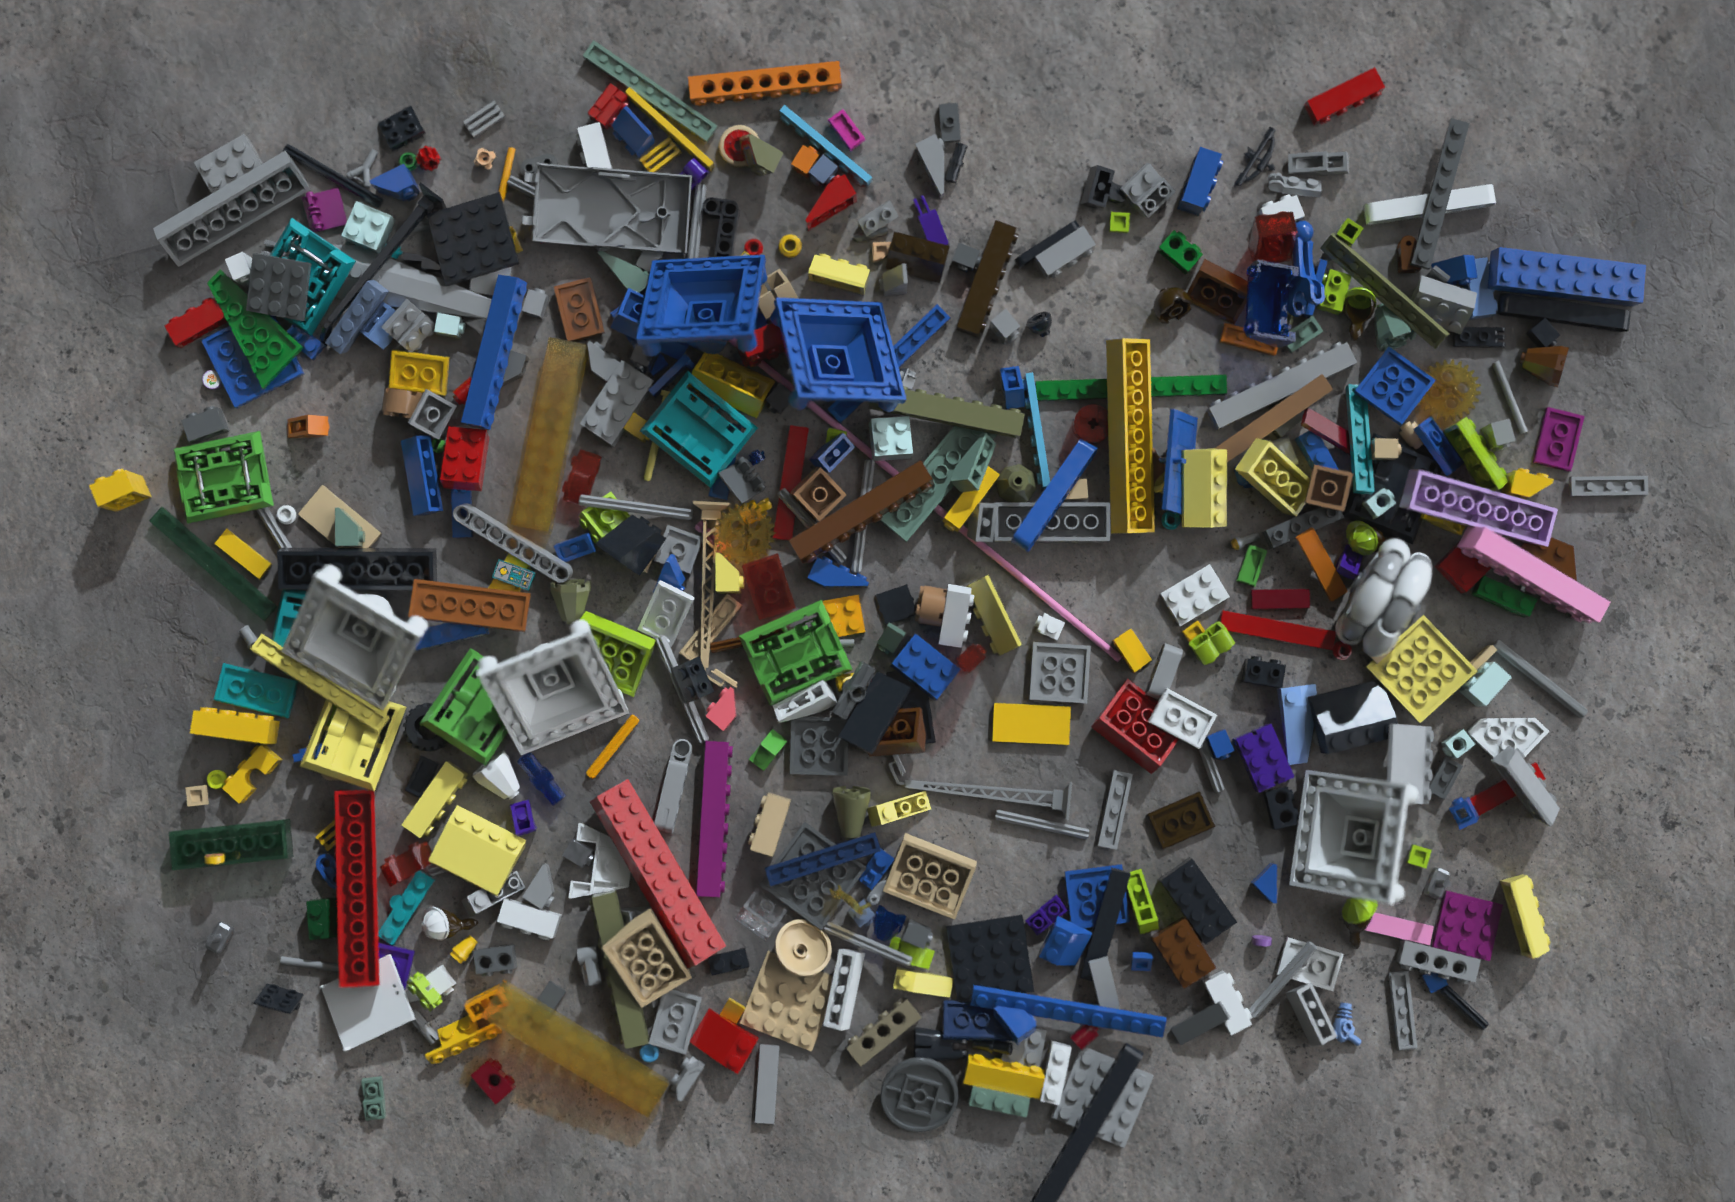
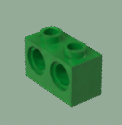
M1173 230L1157 251L1187 275L1203 254L1196 244H1190L1186 240L1187 237L1183 233ZM1175 241L1179 247L1172 249L1169 246V242ZM1184 254H1191L1193 256V260L1186 261L1184 259Z

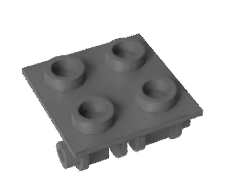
M741 457L737 460V463L718 473L740 504L761 493L766 488L765 481L760 476H757L758 472L752 473L755 468L750 469L752 465L744 457Z

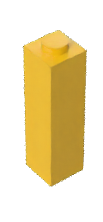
M988 466L979 490L963 492L944 517V526L952 532L954 530L958 532L1000 474Z

